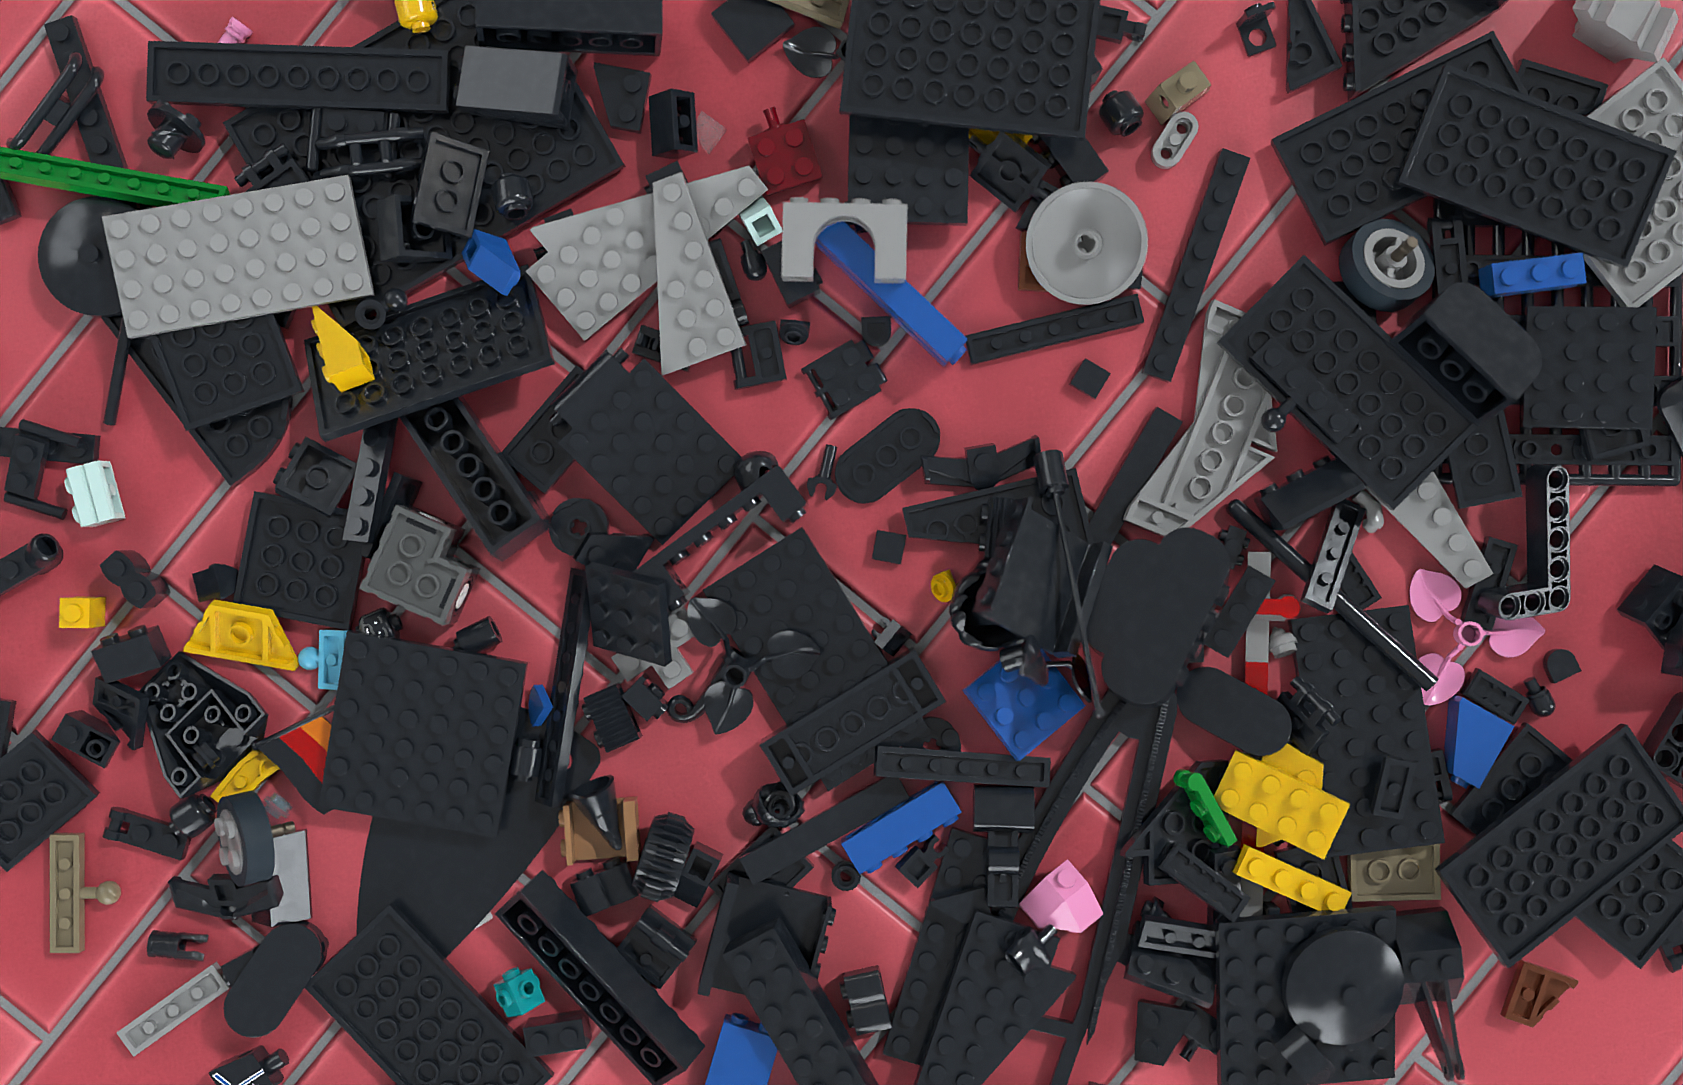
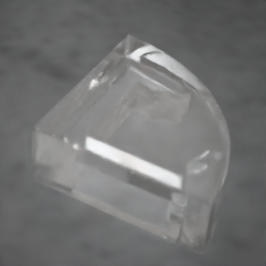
M701 111L696 123L697 137L702 148L710 154L726 132V128Z

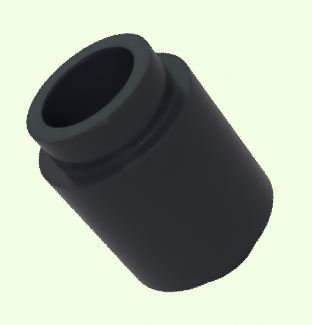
M517 737L509 771L510 774L515 775L514 780L532 782V777L539 776L543 750L540 747L541 740Z

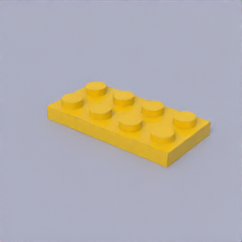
M1235 750L1214 795L1222 811L1323 860L1350 806V803L1239 750Z

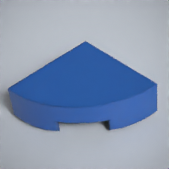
M543 684L533 685L530 692L528 710L532 727L542 726L553 708Z

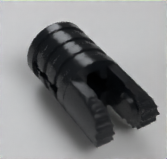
M153 930L147 943L148 957L157 956L178 960L203 961L205 954L198 951H185L186 942L206 943L209 936L208 934Z

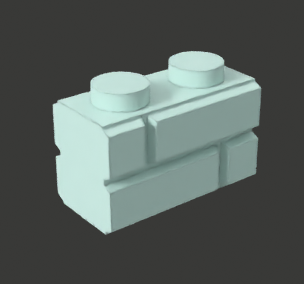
M94 461L66 469L65 487L68 493L73 496L75 506L72 508L73 517L76 522L80 523L81 527H96L126 518L111 461Z

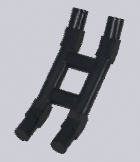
M423 127L391 128L379 131L336 134L316 140V146L319 150L349 147L351 164L321 169L320 176L322 179L344 175L353 177L420 170L423 158L393 159L391 141L424 139ZM378 143L381 161L363 163L361 145Z

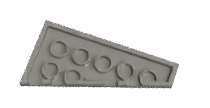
M682 172L653 182L662 376L746 345Z

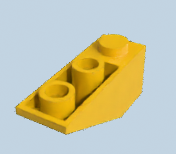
M312 306L315 319L311 320V324L320 340L316 345L320 356L325 361L322 371L329 384L334 383L340 392H344L375 380L370 357L360 343L318 306Z

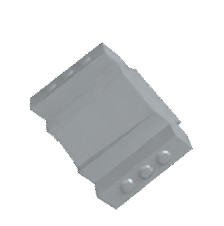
M1576 0L1572 9L1578 21L1575 24V32L1572 36L1615 64L1628 58L1659 63L1679 18L1675 9L1661 7L1659 0Z

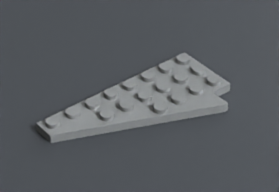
M749 165L687 183L707 240L768 190ZM653 193L540 224L530 229L548 253L527 269L526 272L584 341L657 282Z

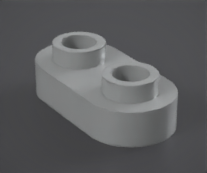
M1179 112L1169 120L1151 149V160L1158 168L1170 169L1180 161L1198 132V121L1194 115L1189 112ZM1177 125H1183L1186 128V133L1180 134L1177 131ZM1161 150H1167L1170 153V158L1164 159L1161 156Z

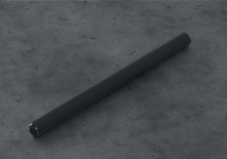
M1234 499L1230 501L1226 507V512L1306 583L1312 564L1241 500ZM1339 589L1333 608L1421 688L1428 691L1433 687L1439 678Z

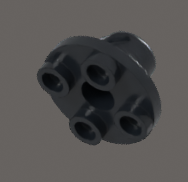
M160 99L148 110V120L155 131L151 132L147 143L150 149L159 157L174 159V156L180 149L190 153H198L205 146L204 135L199 129L201 122L190 113H185L184 115L173 108L168 102Z

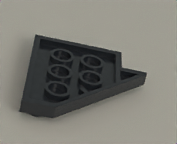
M1223 759L1195 761L1188 771L1201 774L1214 796L1226 772L1228 761ZM1177 785L1173 787L1120 850V855L1123 857L1143 856V883L1148 886L1178 884L1177 881L1158 868V865L1175 842L1208 866L1209 849L1226 847L1213 843L1207 838L1203 831L1205 826L1202 820L1192 811L1190 807L1191 800L1185 789ZM1222 811L1229 823V813Z

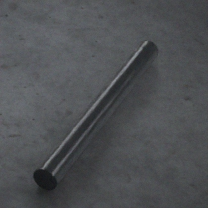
M123 314L103 423L107 425H116L131 338L127 337Z

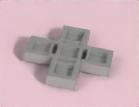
M685 607L669 617L672 662L664 667L619 653L611 657L627 682L651 665L668 689L694 672L678 649L679 646L694 637L688 623L687 609Z

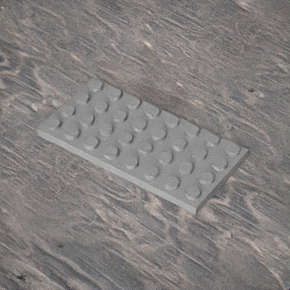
M349 175L102 217L127 337L131 339L375 296Z

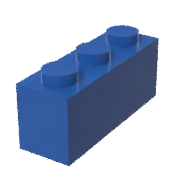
M1583 252L1494 263L1478 269L1480 289L1490 298L1568 289L1586 283Z

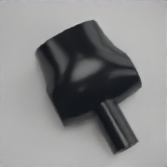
M1048 924L1038 935L1031 927H1025L1016 934L1014 942L1004 952V955L1017 974L1025 977L1032 970L1042 968L1049 963L1050 956L1044 945L1057 934V930L1053 925Z

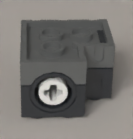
M395 505L391 514L393 516L390 523H387L379 542L380 546L373 555L367 569L366 578L363 579L359 589L368 593H374L378 595L377 597L395 605L406 607V610L422 617L431 618L440 625L456 623L481 569L475 565L466 564L463 560L454 557L458 548L457 544L462 539L466 529L414 506Z

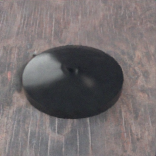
M90 196L68 203L52 216L40 238L38 264L46 287L60 303L73 311L94 317H112L123 314L102 217L138 211L137 209L117 199Z
M1354 926L1328 928L1306 939L1290 957L1282 979L1283 1001L1293 1021L1313 1039L1334 1045L1357 1043L1379 1032L1396 1013L1404 989L1403 970L1394 951L1376 934Z

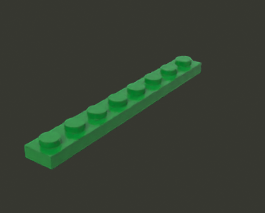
M0 147V179L158 207L230 195L227 186Z

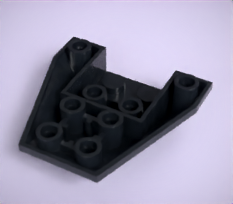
M181 651L173 656L139 690L149 696L146 722L163 776L181 799L222 781L237 763L252 751V741L258 742L264 739L268 713L254 695ZM205 741L220 758L215 763L216 767L212 769L207 765L203 769L191 756L196 752L192 746L195 744L200 745Z

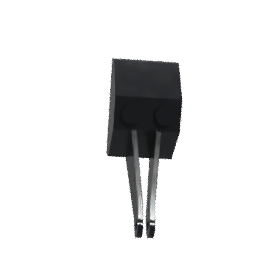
M1443 907L1396 911V956L1399 959L1404 976V989L1400 1005L1414 1003L1440 1063L1445 1080L1453 1081L1454 1075L1457 1080H1464L1465 1070L1459 1050L1451 999H1457L1465 977L1462 949L1449 913ZM1432 1001H1436L1437 1008H1438V1012H1439V1016H1440V1021H1441V1025H1442V1029H1443V1033H1442V1030H1441V1027H1440V1024H1439V1021H1438V1018H1437V1015H1436V1012H1435V1009H1434V1006H1433Z

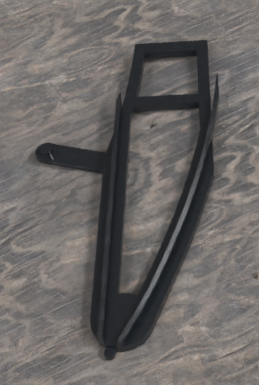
M1109 688L1100 700L1101 709L1105 710V715L1102 718H1096L1092 713L1052 777L1050 787L1045 789L1035 806V827L1033 833H1021L1018 838L1020 855L1018 908H991L990 910L993 915L1014 920L1019 909V903L1023 900L1055 834L1119 731L1129 738L1138 739L1101 905L1103 915L1097 920L1079 1005L1072 1021L1044 1014L1031 1029L1065 1038L1049 1085H1067L1086 1031V1045H1088L1095 1032L1107 981L1117 962L1126 966L1131 934L1128 933L1143 867V856L1123 857L1120 855V850L1156 809L1177 715V696L1175 691L1170 699L1161 706L1143 709L1119 699Z

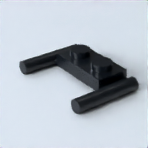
M22 419L18 426L20 431L15 435L4 488L7 491L4 495V502L64 520L67 516V509L38 500L50 440L79 449L83 438Z

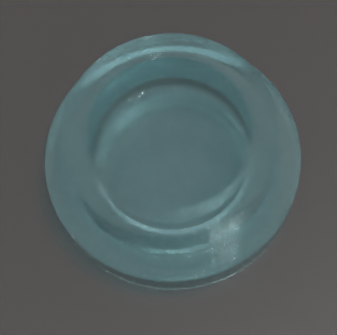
M274 792L270 797L266 796L264 799L267 803L265 810L276 819H279L280 816L288 818L290 815L288 812L293 806L282 796Z

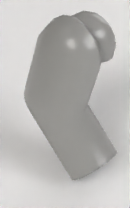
M1365 490L1354 494L1352 500L1366 509L1367 518L1363 520V528L1369 533H1375L1384 524L1381 504Z

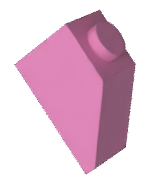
M1068 859L1047 875L1019 903L1022 910L1039 929H1044L1048 924H1051L1056 929L1081 934L1103 915L1088 882Z

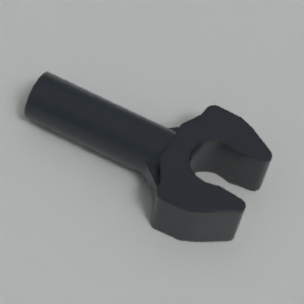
M826 444L819 474L814 478L808 479L807 488L811 497L814 496L816 486L819 483L827 486L825 493L826 501L836 492L837 485L832 482L830 477L837 451L836 446Z

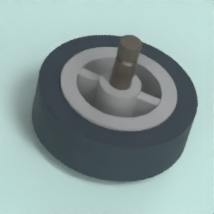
M1378 219L1364 224L1344 244L1339 256L1340 274L1350 293L1364 305L1383 312H1395L1411 305L1429 289L1435 275L1434 258L1426 241L1408 225L1392 219Z
M254 791L225 796L219 800L214 826L220 843L219 857L221 864L226 866L231 879L239 887L270 879L275 867L273 838L295 833L294 822L290 821L271 826L265 807Z

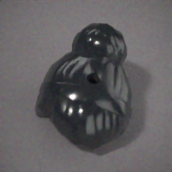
M780 780L777 783L761 786L755 793L754 799L750 800L743 808L742 815L744 820L753 826L764 824L770 827L787 828L789 825L796 823L805 812L804 801L797 793L790 796Z

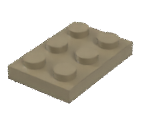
M1440 844L1347 855L1348 891L1352 892L1350 896L1351 902L1441 900V881L1439 875L1434 870L1440 865Z

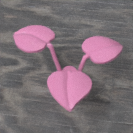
M1424 569L1417 570L1412 578L1409 597L1414 612L1427 622L1437 621L1444 615L1446 619L1456 625L1453 637L1458 643L1447 654L1445 659L1436 653L1426 654L1418 659L1439 678L1428 691L1421 688L1424 705L1442 703L1460 690L1464 683L1465 671L1460 664L1450 661L1465 646H1475L1482 641L1485 635H1490L1489 645L1495 653L1504 657H1516L1525 653L1545 633V629L1533 617L1515 620L1496 618L1493 630H1483L1476 622H1462L1448 612L1457 608L1461 601V590L1454 579L1443 573Z

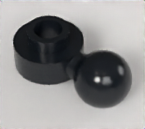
M391 288L385 292L383 300L380 302L374 299L361 301L355 309L356 321L365 329L373 330L379 328L385 322L386 312L389 310L399 312L406 307L408 303L407 295L399 288ZM366 309H374L376 317L374 319H367L364 315Z

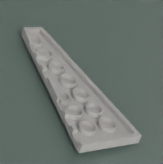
M1434 472L1395 510H1390L1367 487L1365 488L1464 588H1468L1493 574Z

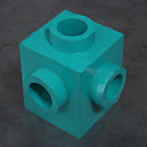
M518 967L512 968L502 974L503 979L493 985L496 990L497 1002L504 1009L507 1017L524 1015L545 1002L540 989V981L536 974L533 973L532 968L519 970Z

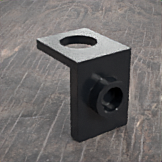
M1274 2L1265 5L1258 3L1246 8L1244 14L1236 23L1248 57L1276 47V42L1267 17L1276 8ZM1261 30L1266 36L1265 43L1261 46L1253 45L1249 40L1251 31Z

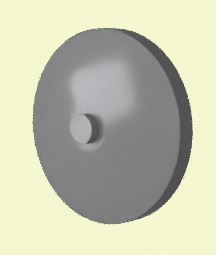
M1098 182L1073 183L1053 192L1035 211L1026 235L1028 263L1040 285L1053 296L1063 301L1080 305L1105 302L1125 291L1141 272L1148 252V231L1139 208L1122 191Z

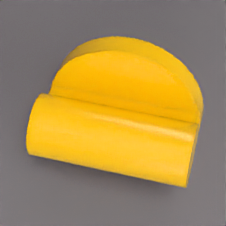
M949 569L933 576L931 590L935 598L940 602L951 601L956 584Z

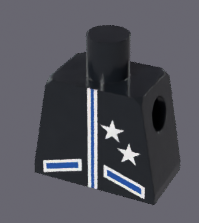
M259 1045L219 1063L209 1072V1075L216 1085H279L284 1080L280 1069L289 1064V1057L281 1048L269 1055L266 1048Z

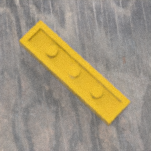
M1245 844L1232 871L1238 876L1318 911L1345 909L1352 892Z

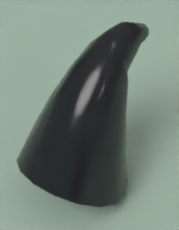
M604 775L573 789L569 793V797L613 849L620 850L622 848V840L619 831L614 776Z

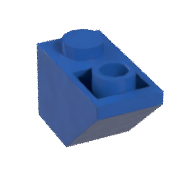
M474 229L472 238L468 239L462 251V256L468 270L501 294L508 296L511 288L518 283L521 271L507 240Z

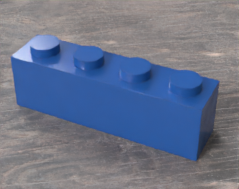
M934 781L910 796V799L841 838V845L859 874L865 871L868 874L876 871L883 865L881 861L889 856L893 858L899 857L908 850L907 845L916 840L918 843H921L933 835L932 830L938 826L943 825V827H947L959 819L957 815L961 813V809L944 781Z

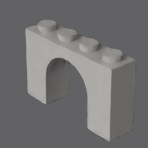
M802 197L790 198V202H783V281L813 282L814 246L819 234L833 223L847 221L863 227L873 240L875 247L874 283L905 284L907 204H901V201L897 199L882 200V204H870L869 199L862 198L852 199L851 203H839V199L822 198L821 203H810L807 198Z

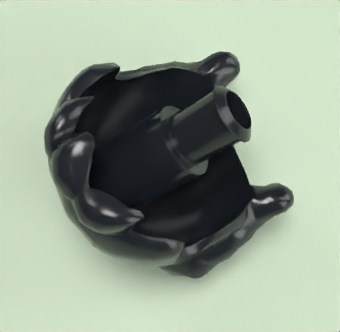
M985 558L977 564L972 572L968 573L956 584L949 605V614L952 627L958 632L962 643L981 651L992 652L998 651L1000 648L1017 645L1016 640L1021 637L973 611L977 602V592L983 585L987 573L986 566L990 559Z

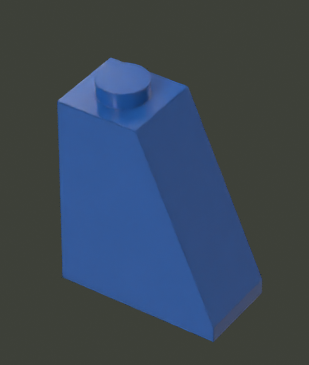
M1457 695L1452 696L1448 702L1444 747L1446 767L1448 773L1452 775L1450 781L1467 789L1468 785L1479 789L1515 726Z

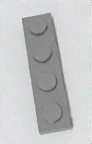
M217 961L117 1032V1035L133 1057L231 988L225 983L222 976L223 971Z

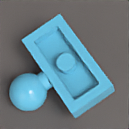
M319 630V650L315 647H306L300 651L298 662L302 668L306 670L318 668V689L337 690L346 633L349 630Z

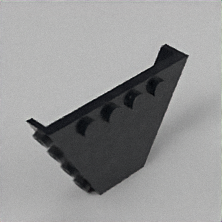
M1340 0V3L1344 4L1345 12L1341 17V32L1345 33L1346 40L1342 47V61L1346 62L1347 73L1343 76V90L1347 91L1348 101L1500 10L1508 0Z

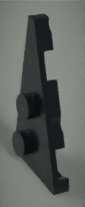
M1288 0L1286 91L1289 94L1339 70L1343 66L1312 0Z

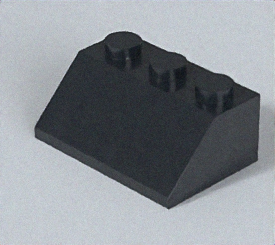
M1329 455L1312 462L1314 468L1306 472L1299 469L1287 475V482L1279 486L1276 483H1272L1260 489L1261 495L1253 500L1268 526L1273 530H1286L1362 491L1366 487L1352 470L1343 465L1337 458L1330 459Z

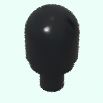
M751 239L742 241L740 244L744 254L741 255L740 262L744 274L752 281H759L767 273L765 259L760 250H755Z
M1534 676L1525 679L1523 682L1528 690L1525 696L1530 700L1528 705L1532 712L1539 717L1550 716L1556 708L1550 691L1545 686H1539Z

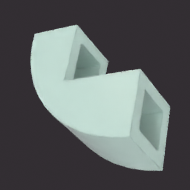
M762 195L738 214L757 246L783 231L770 205Z

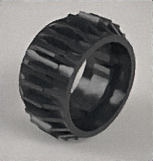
M671 812L657 816L654 815L631 885L642 898L655 902L673 898L695 830L684 816Z

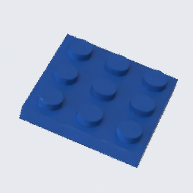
M1041 649L1045 661H1051L1044 650ZM999 660L962 690L1016 761L1023 759L1086 706L1057 667H1047L1048 684L1040 686L1032 679L1020 675V669L1007 673L1002 666L1001 660Z

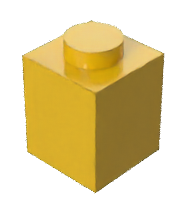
M75 596L60 598L59 628H95L105 626L106 597Z

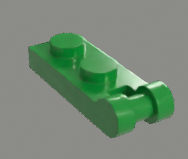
M1185 769L1177 770L1173 777L1174 783L1185 789L1191 800L1190 807L1192 811L1202 820L1205 826L1203 831L1207 838L1213 843L1227 847L1235 843L1237 838L1204 777L1199 773L1190 772Z

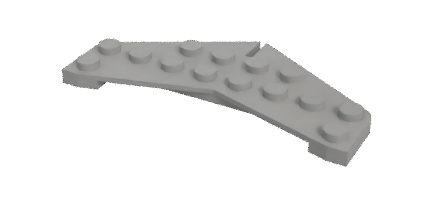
M1215 299L1210 302L1205 314L1194 422L1128 505L1123 517L1124 521L1162 537H1165L1173 530L1191 527L1275 458L1272 455L1250 447L1251 443L1272 452H1278L1276 433L1265 430L1261 424L1263 413L1273 408L1271 395L1217 344L1246 312Z

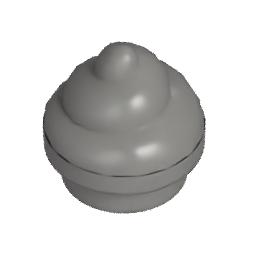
M1273 627L1272 633L1269 636V653H1273L1275 659L1295 653L1297 651L1295 645L1297 643L1296 637L1292 633L1285 632L1282 628Z

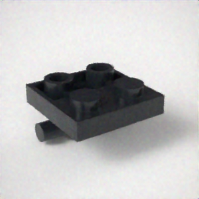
M650 904L619 944L617 950L628 963L637 969L639 974L661 989L679 964L683 963L697 939Z

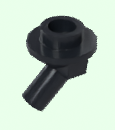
M1155 896L1151 901H1145L1140 913L1141 917L1145 914L1171 918L1163 910L1165 902Z

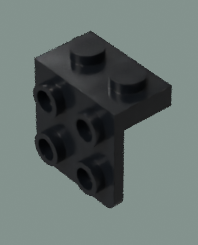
M1654 564L1617 608V611L1621 616L1646 627L1662 649H1665V643L1683 613V576Z

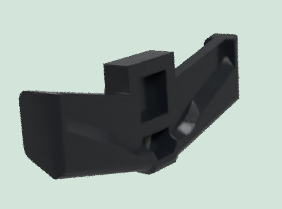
M1034 435L999 452H996V445L994 443L964 448L966 459L921 455L924 483L974 487L977 490L994 487L998 482L1034 467L1033 457L1041 452L1040 439L1037 435Z
M213 874L207 880L208 885L183 880L179 876H174L168 881L176 908L219 917L223 920H238L242 916L279 907L284 894L279 875H274L268 880L241 887L233 882L229 874Z

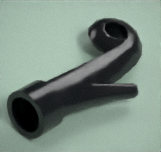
M730 646L733 659L742 658L747 662L749 661L743 656L741 651ZM725 654L722 656L723 661L695 705L683 695L673 696L669 700L667 713L672 720L688 723L705 713L704 695L706 690L712 684L724 681L723 672L727 667ZM676 704H684L687 712H678Z

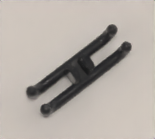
M78 52L70 53L65 69L15 137L7 139V148L20 150L29 141L43 120H46L55 127L40 148L34 153L51 155L99 90L104 79L103 70L100 67H93L91 69V76L87 84L71 104L62 94L79 72L82 65V56Z

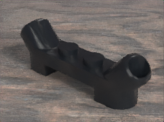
M44 533L38 534L26 545L0 559V596L37 575H44L61 564L63 550L54 536Z

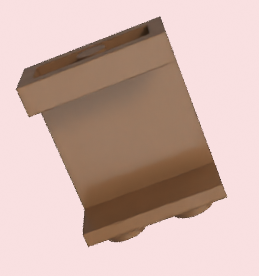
M638 797L617 798L619 831L622 840V848L620 850L613 849L573 801H567L563 805V810H559V826L564 828L565 839H561L560 845L561 856L566 857L567 866L573 865L576 860L626 857L627 861H639L641 843Z

